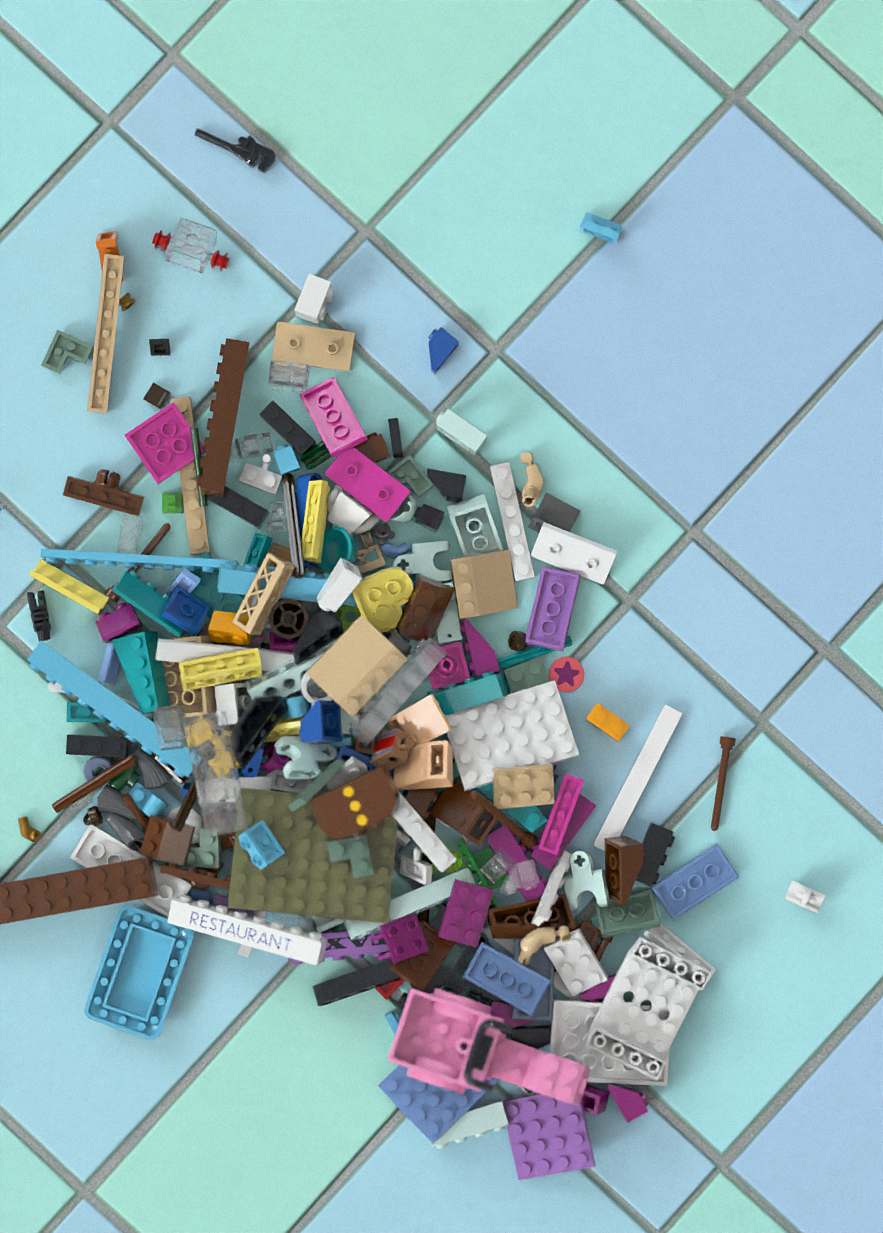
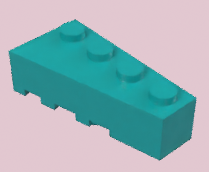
M141 632L111 640L141 713L148 714L170 710L171 706L163 663L161 660H156L157 632Z
M492 671L482 674V679L476 680L473 677L464 680V685L457 686V683L445 686V691L439 692L436 689L427 692V695L433 694L443 714L449 715L506 697L511 692L505 673L494 675Z
M493 783L477 787L494 802ZM537 806L503 809L531 833L548 821Z

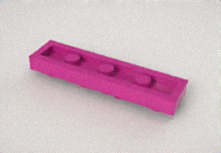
M565 773L538 849L554 855L558 854L584 780Z

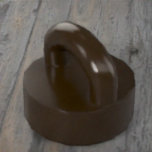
M521 631L511 632L508 638L510 649L514 651L526 650L528 644H525L526 634Z
M97 806L88 808V813L83 818L85 825L93 824L98 826L103 824V817L99 813Z

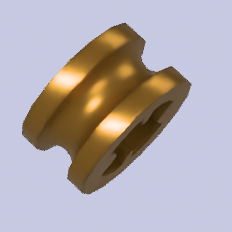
M130 293L125 294L119 300L122 312L129 309L136 301L134 298H130Z

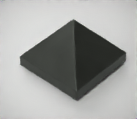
M149 339L151 356L170 355L169 339Z

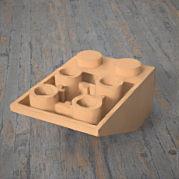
M433 694L386 720L391 729H401L411 736L414 740V746L430 742L451 730L448 719L444 716Z
M448 740L426 742L410 748L406 761L394 768V784L397 790L452 787L453 748Z

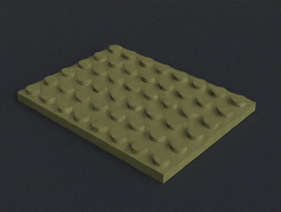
M240 788L228 908L388 924L398 821L393 816L385 819L386 824L373 830L371 827L366 828L367 833L361 835H367L374 875L354 878L351 860L330 862L327 842L353 838V835L342 839H335L326 835L321 829L309 802L292 811L288 806L299 795L297 793ZM314 795L310 800L319 797V795ZM263 820L285 854L260 870L253 864L250 854L247 850L243 849L238 837Z

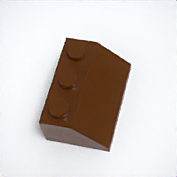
M418 574L412 594L408 598L400 621L395 627L398 634L415 641L432 642L455 588Z

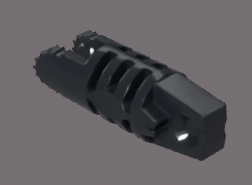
M44 590L37 593L39 606H37L35 594L27 592L34 632L37 633L39 642L50 640L51 623L49 621Z

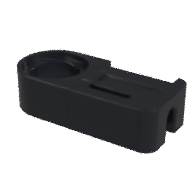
M398 418L388 419L393 458L403 457Z

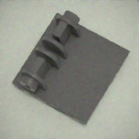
M546 493L528 528L539 533L543 522L570 532L581 510Z

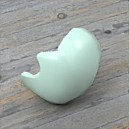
M408 495L390 519L398 523L410 521L417 507L414 497Z

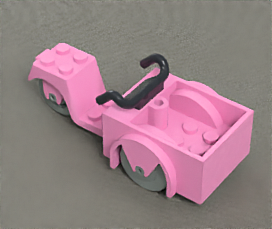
M410 988L387 1057V1061L408 1067L406 1075L460 1094H464L466 1087L479 1092L481 1089L491 1092L493 1085L484 1082V1079L491 1081L492 1077L569 1104H580L590 1074L588 1066L505 1039L506 1034L500 1033V1030L511 1033L513 1028L511 1025L503 1023V1019L490 1015L492 1010L490 1006L437 988L434 989L433 995Z

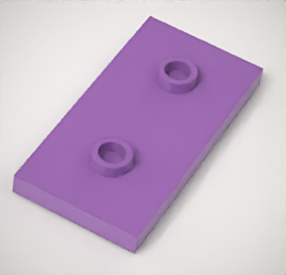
M542 567L525 644L564 652L581 578L580 574Z

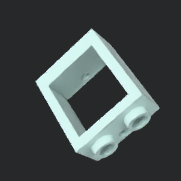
M449 409L446 412L442 411L436 419L439 432L474 456L477 455L487 440V435Z

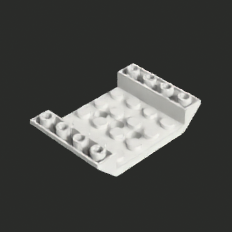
M640 937L628 951L592 1022L586 1045L658 1080L666 1064L664 1058L698 990L703 991L712 972ZM632 992L633 999L630 1002H625L623 1000L624 993ZM649 1000L651 1002L650 1009L642 1010L641 1003ZM661 1009L668 1010L667 1018L660 1019L658 1017Z

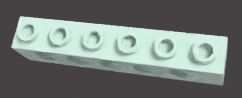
M338 639L331 641L298 665L295 664L293 659L263 673L260 677L246 681L247 690L252 700L255 697L281 696L285 699L290 694L301 691V680L304 675L302 672L309 670ZM312 678L308 681L307 687L315 683ZM286 679H292L290 682H284ZM269 687H274L271 691L266 690Z

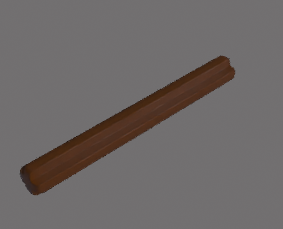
M132 754L54 802L52 804L53 809L56 813L64 810L137 763L136 758Z

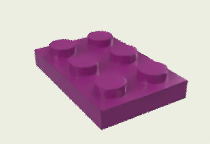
M455 879L438 937L477 948L494 890Z

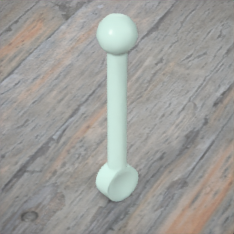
M117 692L115 694L119 698L124 700L126 703L140 711L139 706L133 703L132 701L128 700L127 698L123 697L122 693ZM152 713L144 714V716L149 717Z

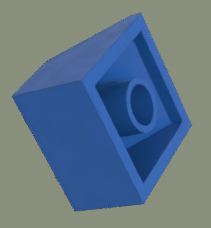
M316 700L300 722L301 728L299 733L301 742L316 744L342 742L340 705L335 701Z

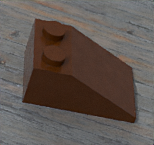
M628 836L604 838L605 876L609 898L621 905H625L643 865L645 849L642 843Z

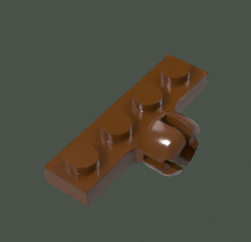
M105 469L97 472L94 482L67 476L63 496L135 516H140L144 496L120 490V475L116 472L109 475V470Z
M167 862V865L161 866L160 873L188 879L191 885L198 890H204L210 885L230 890L231 877L225 876V880L217 878L218 874L209 871V868L187 867L186 870L178 868L179 864Z

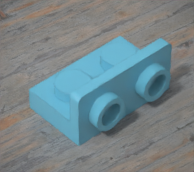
M587 212L582 220L579 231L616 244L622 225Z
M263 820L238 837L241 846L248 851L253 864L260 870L285 854Z

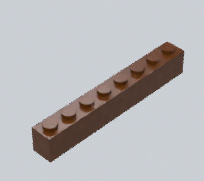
M226 338L225 344H221L219 355L223 356L222 363L218 362L216 374L220 375L219 382L215 381L213 393H216V399H211L210 411L213 412L212 419L208 418L206 430H210L209 438L205 437L203 449H207L206 456H201L200 462L203 474L198 475L196 485L200 487L199 493L223 497L249 342Z

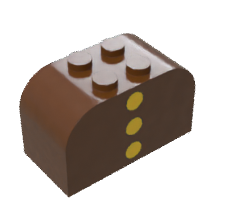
M381 766L308 802L321 829L326 835L335 839H342L352 835L356 838L367 833L366 828L371 827L373 830L386 824L384 820L394 815L399 807L400 795L387 767Z

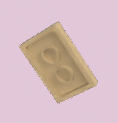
M552 763L492 769L494 806L497 809L555 804Z

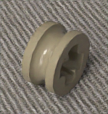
M369 531L360 533L365 549H368L370 545L372 547L375 546Z

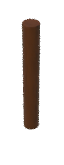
M125 794L122 797L146 831L149 823L130 794Z

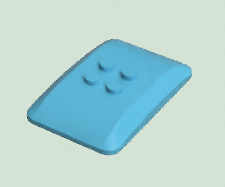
M126 905L120 908L85 1005V1015L93 1021L142 1038L156 1039L163 1028L194 938L193 930L167 923L168 918L133 906Z

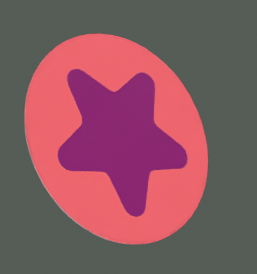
M561 657L551 665L549 679L550 682L555 680L559 691L572 692L582 684L584 670L576 659Z

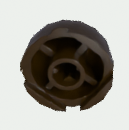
M284 599L272 607L269 614V624L276 635L282 638L293 639L303 633L308 624L309 615L306 608L300 602L293 599Z

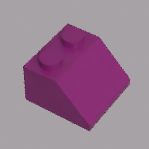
M122 603L116 607L117 611L111 614L108 611L98 616L99 620L95 621L104 642L110 643L112 642L111 640L120 638L143 626L132 604Z
M606 1083L627 1123L648 1112L646 1106L649 1103L643 1092L638 1093L636 1089L616 1083Z

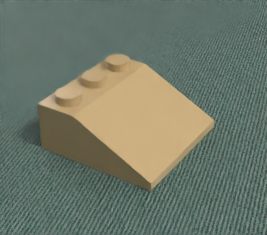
M509 550L451 558L460 619L518 608Z

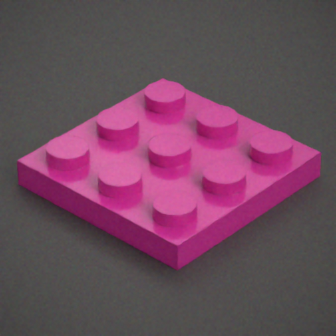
M174 402L124 435L157 484H160L194 461L191 427ZM200 441L201 455H203L207 450L203 449V444Z

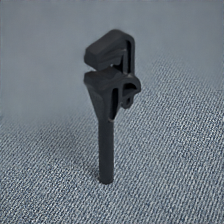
M198 128L195 132V136L230 151L242 159L249 167H254V162L259 157L257 152L264 155L265 157L261 156V163H259L257 168L258 171L266 173L276 160L273 150L256 143L250 135L248 138L239 137V144L233 145Z

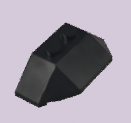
M281 696L255 697L232 728L230 737L233 753L241 769H245L288 709Z

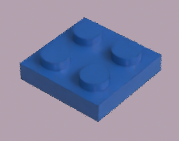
M177 586L161 616L195 636L211 606L180 586Z

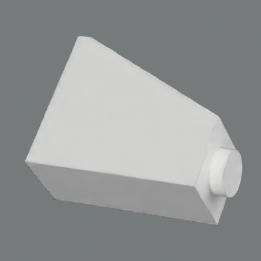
M340 558L316 597L320 608L328 612L329 610L333 612L338 610L362 579L359 568L356 565Z

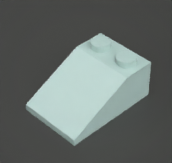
M484 494L447 506L464 556L503 551Z

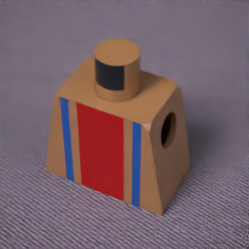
M398 728L380 731L370 763L377 768L386 766L388 771L403 764L407 759L410 748L414 747L413 738Z

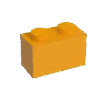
M213 612L208 628L211 641L235 645H250L253 634H248L233 623L237 613ZM243 614L240 620L245 625L249 621L248 614Z
M599 703L595 704L585 719L616 742L620 741L630 726Z

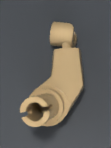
M525 452L521 453L522 464L528 463V467L525 468L527 482L522 490V503L526 507H531L540 497L543 477L538 464H533V455Z
M561 926L558 931H556L555 927H543L530 932L520 943L522 950L518 957L519 963L522 964L525 958L524 965H528L533 953L537 952L543 944L556 942V937L560 936L563 942L570 941L571 936L568 927Z

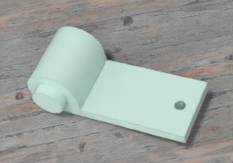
M453 581L444 582V584L453 587ZM453 592L437 628L439 644L462 640L455 592Z

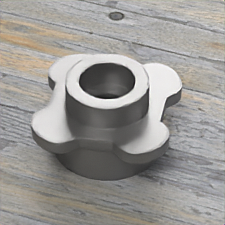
M386 523L380 524L376 529L372 530V536L376 537L381 545L395 537V533L391 531L390 526Z

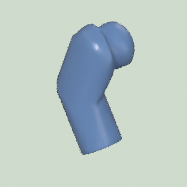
M386 541L385 544L380 545L381 552L391 558H397L410 551L406 542L399 546H394Z

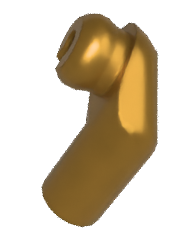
M28 816L18 818L21 836L31 842L38 841L41 838V833L29 826Z

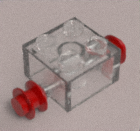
M181 217L172 237L170 233L166 236L163 235L162 230L159 233H155L152 244H155V249L161 246L163 252L167 250L166 261L202 274L208 261H211L212 269L218 266L221 272L223 268L227 269L230 258L227 257L228 253L224 256L220 255L219 250L212 253L216 244L218 230Z

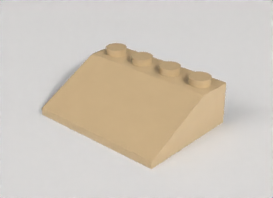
M361 615L306 673L353 717L408 659Z
M210 636L167 639L214 644ZM162 661L171 709L157 712L156 720L217 715L214 687L217 685L183 691L179 669L180 662Z

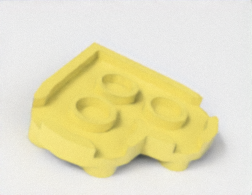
M392 567L362 578L353 589L352 594L361 615L379 632L383 633L397 626L402 616L401 606L408 602V598L412 594L413 584L407 572L403 571L400 567Z

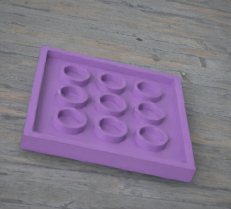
M535 1094L502 1101L509 1124L507 1125L518 1180L596 1166L582 1100L579 1105H573L543 1094Z

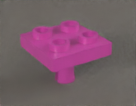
M461 642L423 651L432 690L470 679Z

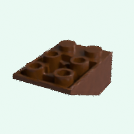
M454 781L452 782V787L444 789L430 810L431 815L478 846H481L498 820L471 797V792L465 791L462 786Z

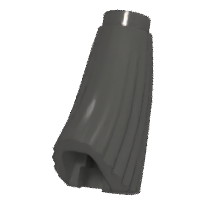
M141 747L132 754L136 758L143 774L145 789H161L171 780L172 776Z
M107 784L97 797L99 813L113 812L133 821L136 819L122 797L124 795Z
M112 812L106 819L111 828L121 837L129 849L134 851L140 849L146 833L130 820Z

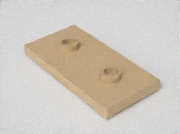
M277 321L272 361L350 372L355 332Z

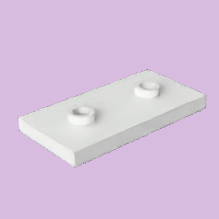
M543 522L530 556L604 585L617 551Z

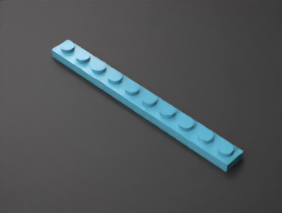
M41 549L40 557L50 564H57L58 561H65V564L69 565L85 562L87 566H96L97 563H102L106 567H116V564L124 565L125 568L143 566L144 569L154 570L155 567H163V570L174 571L175 568H182V570L186 568L190 572H194V569H202L204 573H214V570L219 571L220 564H225V562H234L239 565L237 560Z

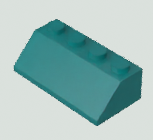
M131 570L130 573L125 571L112 591L179 638L183 629L161 616L170 597L165 593L162 596L155 592L157 588L151 583H142L139 580L141 576Z

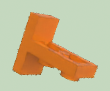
M117 231L98 233L96 247L99 250L102 272L104 254L120 256Z

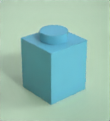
M285 444L276 448L277 451L273 452L282 476L285 473L290 474L301 470L292 446L288 447Z

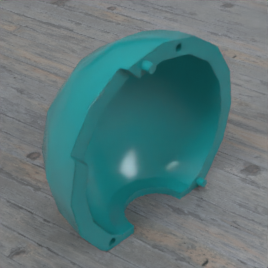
M329 526L330 528L326 529L324 533L321 563L316 564L315 567L317 569L333 571L340 558L354 564L357 558V544L354 537L342 527Z

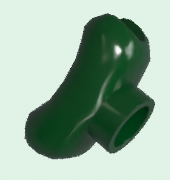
M321 441L301 455L300 461L305 464L306 469L311 470L332 456L324 441Z
M138 762L111 779L109 782L110 787L118 791L123 790L126 785L133 788L141 777L136 772L139 768Z

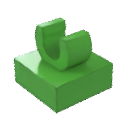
M162 493L163 514L182 513V493Z

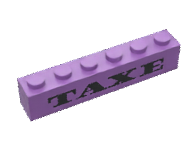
M381 929L356 940H351L347 931L320 933L322 937L328 938L322 962L325 961L324 958L332 957L333 961L344 960V956L352 955V959L364 958V954L372 953V957L384 955V952H389L385 938L374 942L371 941L372 937L382 934ZM288 957V961H293V965L305 963Z

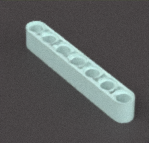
M470 868L463 869L390 900L388 922L414 913L418 914L448 901L455 879L476 884ZM347 919L343 922L351 940H356L380 930V925L386 924Z

